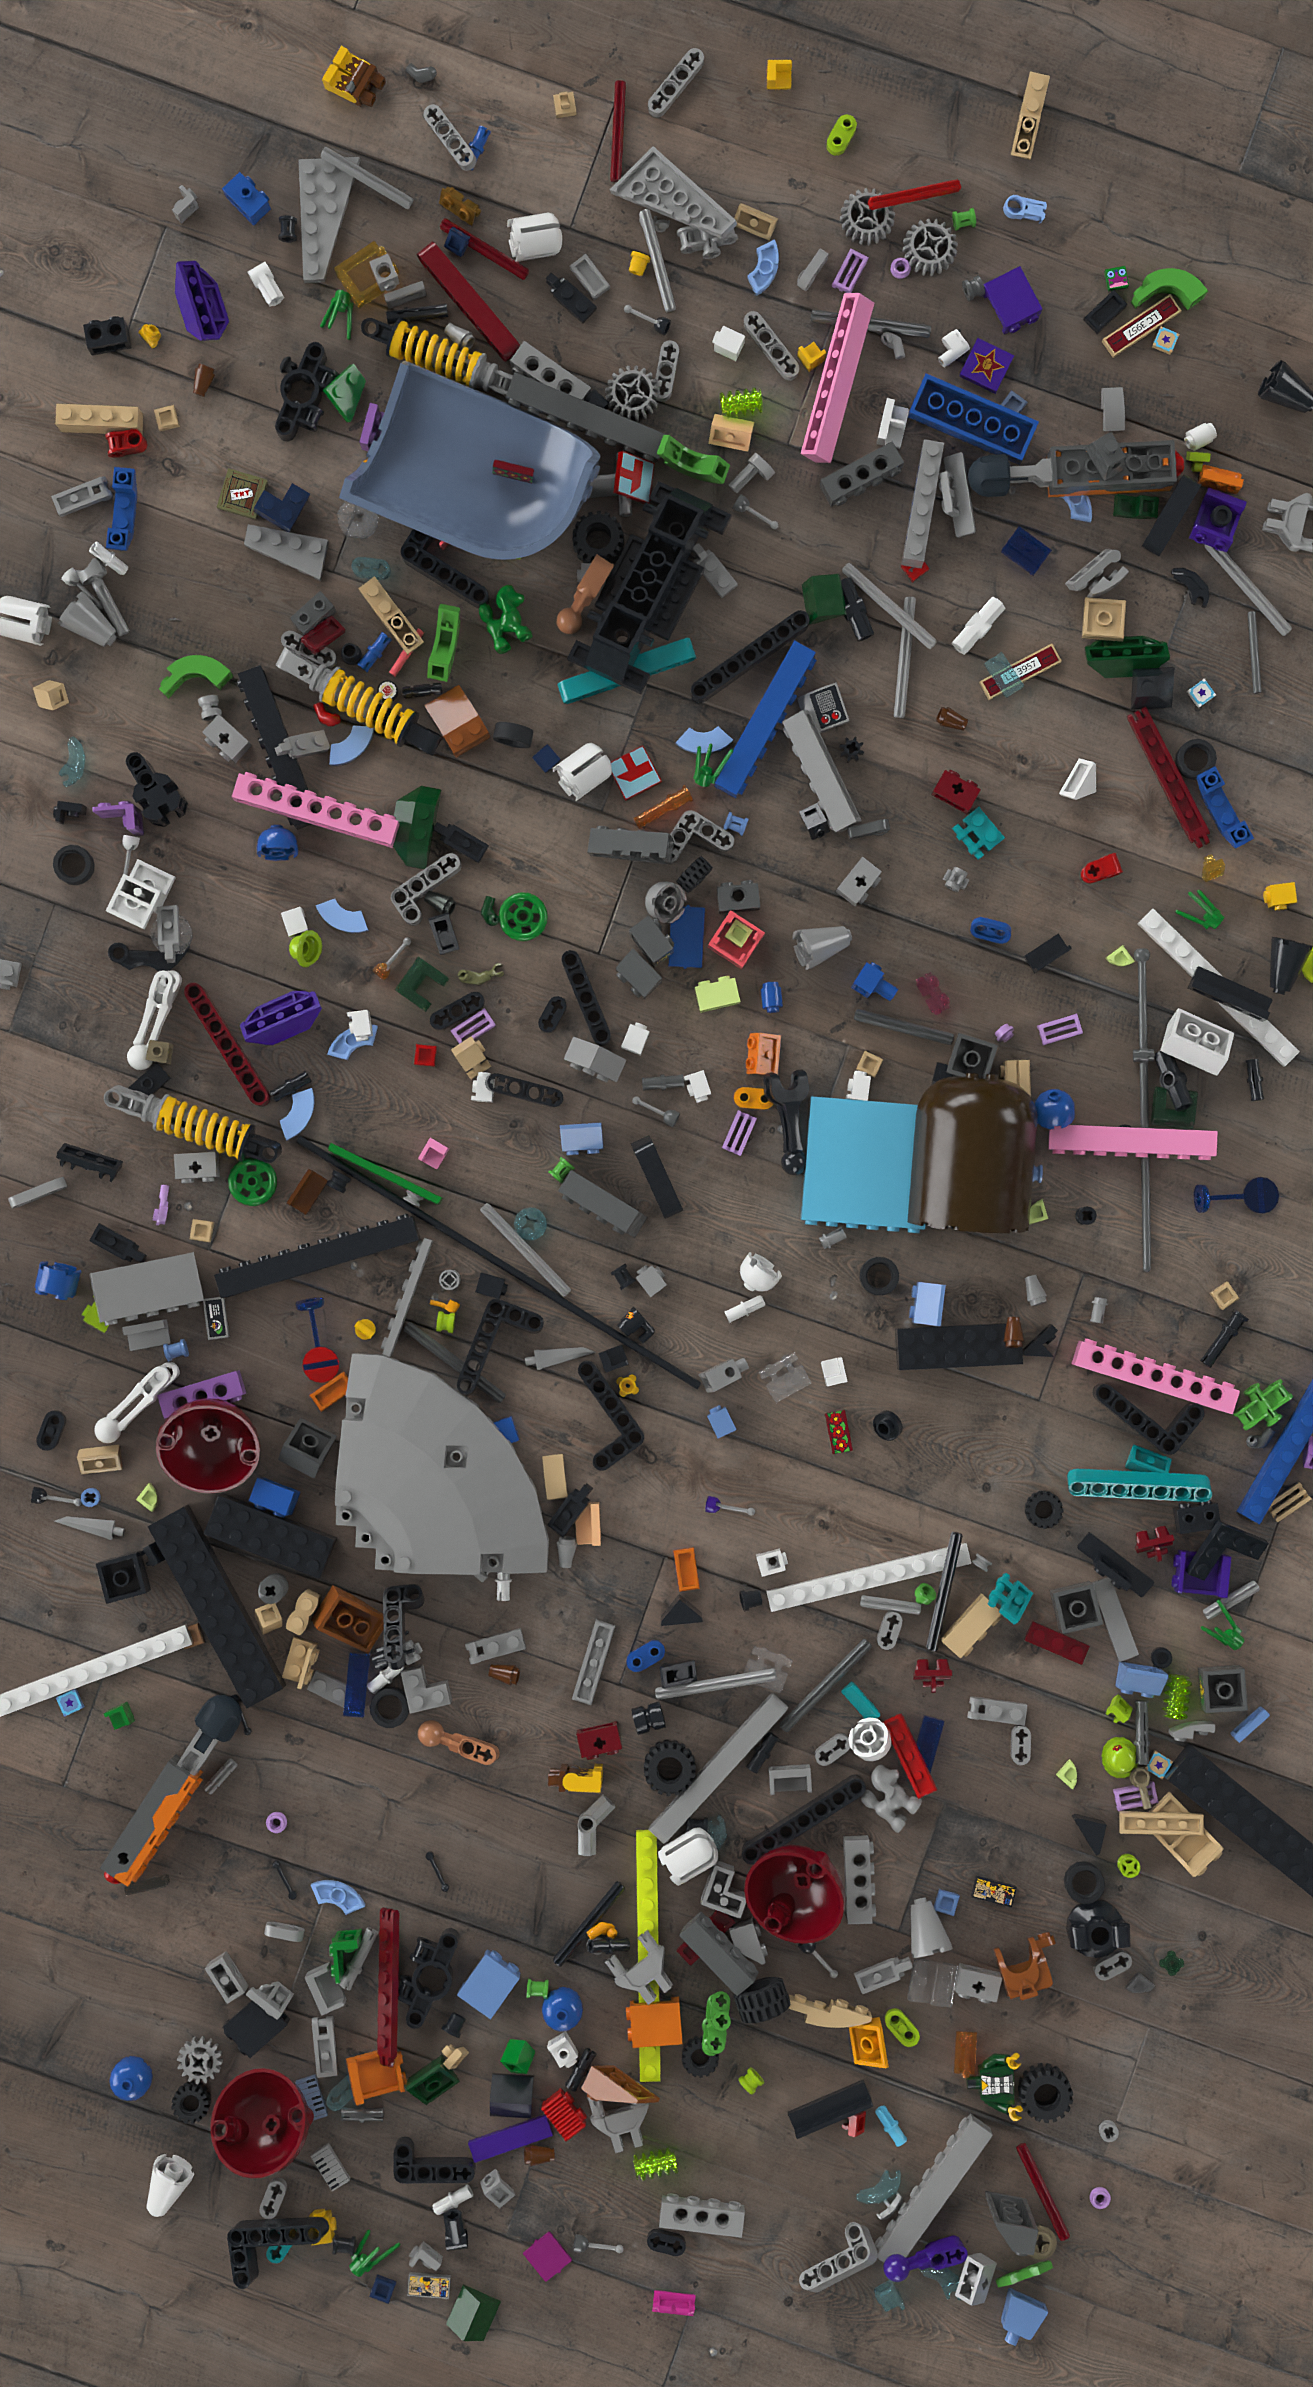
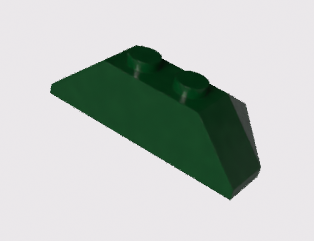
M1125 636L1123 642L1096 640L1091 645L1085 646L1084 649L1087 664L1104 678L1132 677L1133 669L1159 668L1170 660L1167 642H1159L1145 636Z
M420 786L396 801L394 817L399 822V828L393 847L408 867L427 868L441 789Z

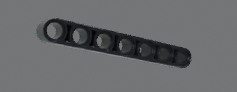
M803 610L794 612L694 682L691 686L692 700L696 703L707 701L804 633L809 625V615ZM802 618L805 624L798 626L794 620ZM786 630L789 635L782 638L778 635V631ZM764 641H768L771 643L772 647L770 649H764L761 646V643ZM752 653L755 655V659L748 661L744 655ZM736 665L739 670L732 673L728 670V666ZM714 676H718L722 679V682L715 685L711 682V679ZM697 688H702L705 690V694L697 696L694 691Z
M859 1775L847 1777L747 1841L742 1847L743 1860L747 1864H755L762 1855L786 1845L861 1797L866 1790L863 1779ZM853 1782L861 1783V1787L858 1790L850 1788ZM836 1793L844 1795L841 1801H834L833 1796ZM819 1804L826 1806V1810L822 1813L815 1810ZM806 1815L809 1817L807 1823L801 1824L798 1822V1818ZM785 1826L792 1829L787 1835L780 1832ZM765 1838H773L774 1843L770 1846L764 1845L763 1841ZM748 1849H755L757 1851L753 1857H748L745 1853Z

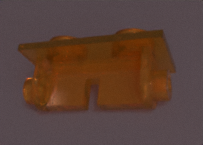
M956 2031L954 2073L961 2074L963 2078H969L970 2074L975 2075L977 2032Z

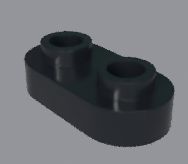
M54 1410L45 1415L36 1439L40 1449L49 1451L58 1445L66 1424V1417L61 1411ZM54 1417L59 1419L58 1424L53 1423ZM47 1436H50L52 1439L50 1444L45 1440Z

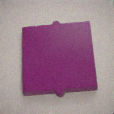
M550 2231L539 2240L535 2239L534 2244L523 2252V2255L545 2282L556 2273H561V2269L572 2261L570 2255Z

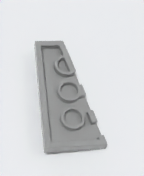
M248 524L244 541L246 547L321 581L329 544L327 539Z

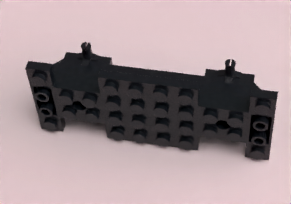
M660 481L657 482L649 498V502L658 506L655 507L647 502L643 506V511L653 515V521L648 528L645 540L633 534L630 535L595 603V608L604 612L601 615L590 610L587 618L598 622L597 629L593 635L592 645L588 646L576 640L567 657L568 661L638 694H642L650 674L633 665L644 644L651 647L654 643V639L648 637L649 634L652 633L669 641L705 571L703 566L688 560L699 536L707 539L710 531L703 528L706 527L723 535L732 518V514L714 507L713 504ZM675 530H679L682 532L680 535L672 534V532ZM621 636L627 637V640L624 642L617 641Z

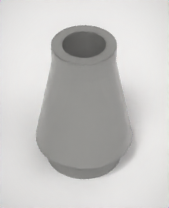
M449 323L444 330V333L454 343L459 344L460 350L464 347H468L469 350L472 348L475 342L472 332L457 327L452 323Z
M1032 1275L1024 1278L1027 1302H1030L1031 1307L1046 1303L1047 1295L1037 1276Z
M559 1537L557 1542L559 1566L562 1568L572 1567V1560L577 1547L574 1537Z

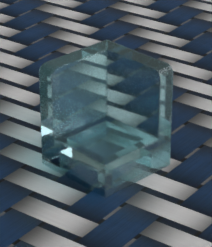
M888 2280L874 2288L875 2297L878 2303L882 2304L886 2312L897 2306L901 2310L905 2309L904 2301L893 2281Z

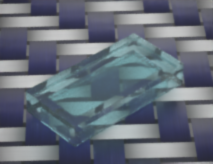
M1002 652L984 663V666L1006 698L1024 687V684Z

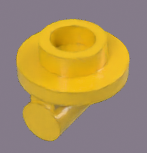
M145 324L138 332L152 348L158 345L161 333L156 326Z
M368 1319L358 1320L354 1325L356 1335L363 1340L371 1339L376 1332L375 1324Z

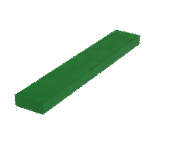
M330 1143L328 1151L439 1205L443 1199L333 1143Z

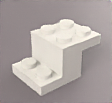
M137 859L130 876L123 874L106 911L145 930L152 913L157 914V907L163 906L176 877Z

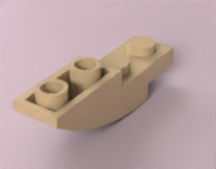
M1035 72L1029 73L1013 141L1012 156L1031 160L1050 79L1048 75Z
M375 576L358 588L407 655L424 643Z
M789 1994L791 2005L788 2009L804 2013L805 2023L844 2028L863 2025L872 2020V2015L868 2008L861 2005L851 2006L843 1999H837V2001L831 1999L829 2007H827V2004L822 2001L815 2000V2002H812L803 1995L795 1994L793 1996Z

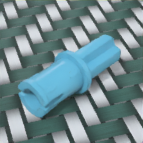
M885 2105L879 2106L875 2113L882 2122L884 2131L889 2133L897 2147L903 2145L907 2141V2137L898 2126V2120H894Z

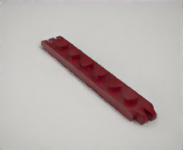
M1144 707L1141 709L1144 717L1141 716L1139 711L1134 712L1136 721L1131 714L1127 716V720L1189 842H1195L1199 849L1203 847L1200 841L1201 838L1205 845L1210 843L1207 836L1210 834V831L1148 709Z
M383 1907L380 1909L377 2054L380 2056V2064L391 2068L394 2065V2059L397 2057L400 1913L398 1910Z

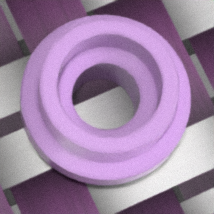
M897 258L892 262L890 270L895 278L903 279L910 274L911 267H909L907 259ZM897 267H903L904 271H898Z
M1004 1024L995 1032L996 1040L998 1042H1007L1013 1037L1014 1034L1012 1032L1014 1028Z
M273 1812L268 1816L266 1826L269 1831L280 1833L287 1826V1818L281 1812ZM279 1819L280 1825H275L273 1820Z
M1096 2187L1091 2191L1089 2199L1095 2208L1104 2209L1109 2205L1111 2197L1105 2188ZM1101 2194L1103 2195V2198L1101 2200H1097V2195Z

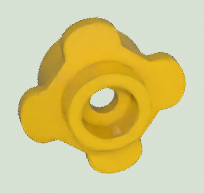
M631 1374L629 1377H619L616 1383L620 1388V1396L625 1397L631 1393L635 1395L639 1392L635 1382V1375Z

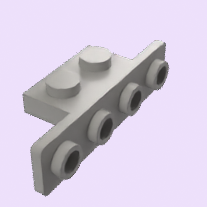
M960 452L944 457L945 472L939 473L940 480L938 481L939 489L943 495V500L941 501L942 509L945 514L953 517L955 534L958 538L976 532L964 453Z

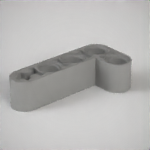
M453 853L446 854L391 893L392 903L407 924L416 926L422 921V913L415 902L425 896L428 891L434 890L461 870V861L457 855ZM449 860H452V862H455V867H454V868H452L451 866H449V863H448ZM441 865L447 872L446 874H444L442 869L440 868ZM432 871L440 872V877L437 880L429 878ZM417 882L423 884V888L419 892L413 891V885ZM398 894L406 895V900L403 903L396 902ZM410 911H417L418 916L416 919H407V914Z
M856 2222L849 2223L845 2228V2236L850 2248L802 2272L799 2278L800 2286L804 2290L815 2293L820 2292L874 2264L878 2254L869 2229ZM859 2228L860 2235L858 2238H855V2232ZM867 2249V2257L863 2259V2251ZM849 2258L850 2264L845 2268V2261ZM831 2267L832 2274L830 2277H828L827 2271Z

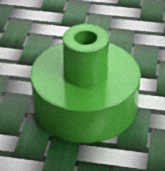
M921 1583L915 1589V1600L918 1604L930 1605L936 1599V1592L929 1584Z

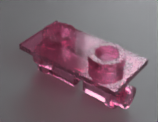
M930 972L924 975L926 979L923 976L916 980L918 984L916 985L923 997L928 994L931 995V998L925 1001L931 1012L938 1015L943 1012L942 1009L945 1011L950 1008V1001L947 995L941 992L937 977Z

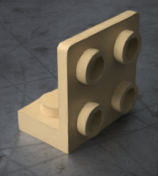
M294 1636L282 1678L299 1682L297 1689H302L311 1682L314 1673L311 1666L317 1661L320 1650L317 1649L318 1643Z

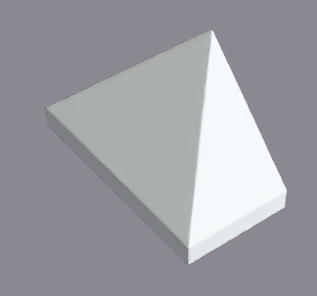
M1079 758L1059 794L1074 800L1096 792V764L1094 762Z

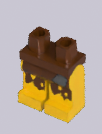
M341 45L332 61L333 64H330L322 78L326 90L355 103L359 107L363 104L372 107L376 101V94L371 92V89L375 87L382 90L386 84L385 77L378 73L376 66L356 57Z
M562 1764L560 1769L550 1768L548 1786L559 1787V1792H565L566 1790L601 1792L603 1764H595L594 1769H581L575 1765L568 1767V1764Z

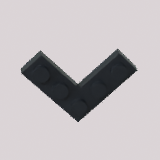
M1218 1520L1185 1571L1188 1575L1205 1581L1226 1548L1259 1560L1269 1543L1261 1537Z

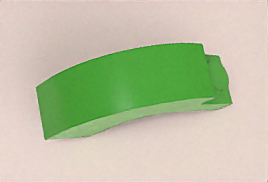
M1174 268L1160 269L1145 277L1142 286L1133 293L1134 297L1131 304L1136 309L1154 295L1168 293L1177 297L1188 311L1204 299L1208 290L1198 278L1184 270Z
M663 435L657 451V455L663 458L664 464L670 468L705 482L724 484L730 464L721 457L705 455L690 450L670 435Z
M440 604L438 608L436 637L428 661L427 678L448 681L459 636L461 621L459 620V607Z
M191 655L180 658L167 667V670L172 675L163 679L159 690L169 699L185 681L195 677L207 679L216 688L221 690L234 675L222 663L211 657Z

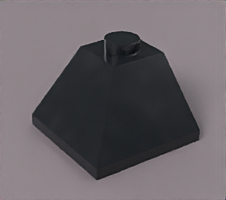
M1175 668L1133 669L1131 710L1144 707L1147 709L1172 708Z

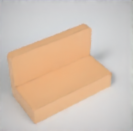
M715 414L708 444L748 452L754 422Z
M590 1502L575 1522L576 1543L578 1545L592 1544V1546H601L599 1502Z

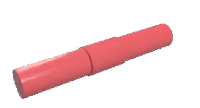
M419 628L416 630L418 635L422 638L424 632ZM404 650L401 652L399 658L389 671L392 676H397L412 652L408 655Z

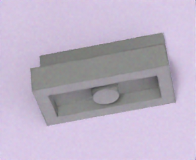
M167 1319L122 1327L123 1334L128 1337L130 1351L160 1346L166 1343L171 1344Z

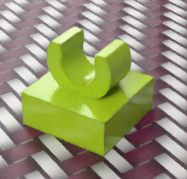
M1187 451L1186 460L1192 461L1191 471L1202 472L1203 462H1210L1211 453Z
M1118 1694L1112 1699L1105 1714L1113 1713L1115 1715L1114 1723L1119 1721L1125 1723L1129 1720L1133 1708Z

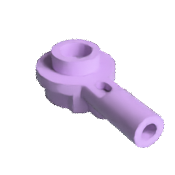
M161 1185L159 1209H154L153 1221H156L158 1226L159 1224L165 1225L169 1192V1186Z

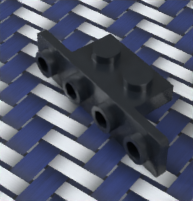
M1088 1532L1077 1545V1548L1093 1560L1094 1570L1102 1577L1106 1575L1110 1578V1582L1119 1590L1121 1588L1125 1591L1131 1589L1138 1596L1144 1597L1154 1585V1581L1091 1532Z

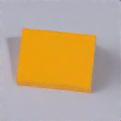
M880 2017L872 2018L871 2022L863 2025L849 2027L854 2063L888 2068Z

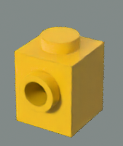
M1295 882L1270 885L1265 888L1266 891L1263 893L1264 902L1267 903L1268 908H1275V911L1285 910L1287 906L1297 903Z
M314 2210L309 2217H323L329 2224V2230L318 2243L311 2244V2246L332 2243L335 2235L334 2230L337 2229L336 2218L332 2217L331 2210Z

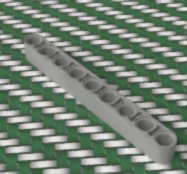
M771 1693L697 1773L695 1778H693L691 1786H688L685 1792L681 1791L650 1825L648 1830L665 1844L782 1717L788 1706L774 1693Z

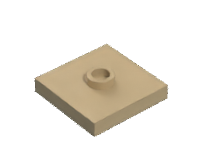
M1085 597L1082 638L1123 642L1126 601Z

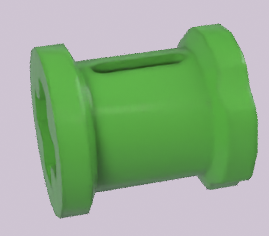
M974 208L957 213V211L952 212L955 231L966 226L976 227Z
M560 1157V1162L553 1170H549L548 1173L562 1184L566 1175L575 1168L564 1158Z
M528 1978L527 1998L541 1996L547 1999L549 1980L539 1982Z

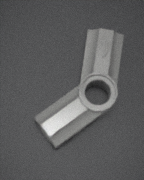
M604 1794L579 1816L578 1855H596V1827L615 1808L612 1801ZM588 1818L592 1820L593 1824L590 1827H585L582 1825V1820Z

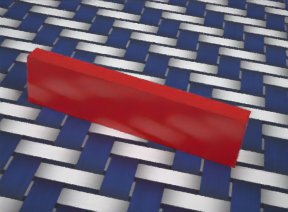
M902 1713L883 1721L882 1723L885 1724L891 1734V1743L917 1798L920 1799L937 1791L934 1780Z

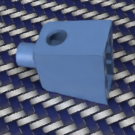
M1009 2288L1001 2317L1002 2326L1008 2331L1005 2341L1016 2346L1020 2336L1031 2340L1048 2314L1046 2304Z

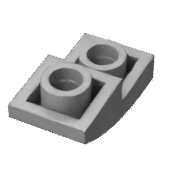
M1123 387L1101 388L1103 431L1125 430Z
M1123 566L1119 571L1115 569L1108 577V580L1104 576L1100 581L1096 579L1088 588L1090 593L1087 598H1097L1109 592L1126 577L1129 571Z
M1205 1720L1190 1721L1170 1728L1168 1733L1174 1737V1740L1185 1742L1187 1738L1193 1739L1194 1731L1199 1735H1208V1732L1215 1733V1724L1212 1721Z

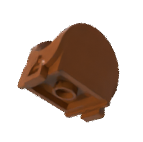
M1045 1932L1037 1935L1038 1939L1036 1940L1034 1937L1027 1938L1030 1953L1029 1960L1011 1966L1005 1965L999 1947L993 1949L1007 1996L1010 1999L1020 1997V2000L1038 1996L1037 1991L1052 1986L1053 1980L1042 1948L1056 1944L1054 1935Z

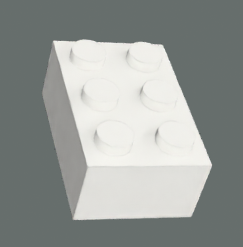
M1178 1008L1167 1025L1160 1051L1217 1076L1228 1061L1234 1033Z

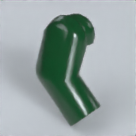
M486 896L481 909V916L486 924L495 926L499 923V917L493 911L495 898Z

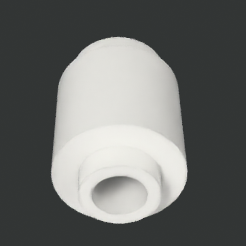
M1203 423L1186 432L1184 441L1189 449L1191 448L1193 451H1196L1213 442V439L1217 437V433L1211 423Z

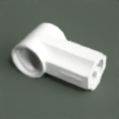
M266 262L247 272L255 287L259 288L269 307L281 303L284 296L274 281V276Z

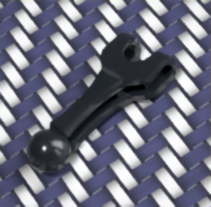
M802 1069L794 1071L791 1074L790 1086L786 1090L776 1073H766L763 1079L764 1095L768 1101L776 1105L782 1124L783 1152L785 1154L781 1159V1166L787 1174L799 1175L806 1168V1156L802 1152L803 1147L800 1140L799 1110L800 1103L809 1093L808 1076Z

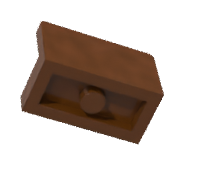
M308 1169L286 1204L307 1215L325 1188L328 1180L315 1171Z

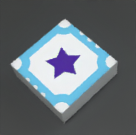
M1205 679L1187 691L1198 708L1216 696Z

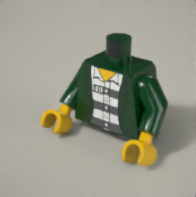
M994 2053L985 2059L982 2064L978 2065V2076H966L967 2089H978L980 2099L985 2104L1009 2115L1013 2121H1018L1022 2117L1017 2116L1015 2111L1021 2112L1023 2108L1021 2106L1012 2107V2105H1015L1013 2069H1017L1021 2065V2063L1014 2061L1020 2055L1014 2053L1010 2057L1008 2054Z

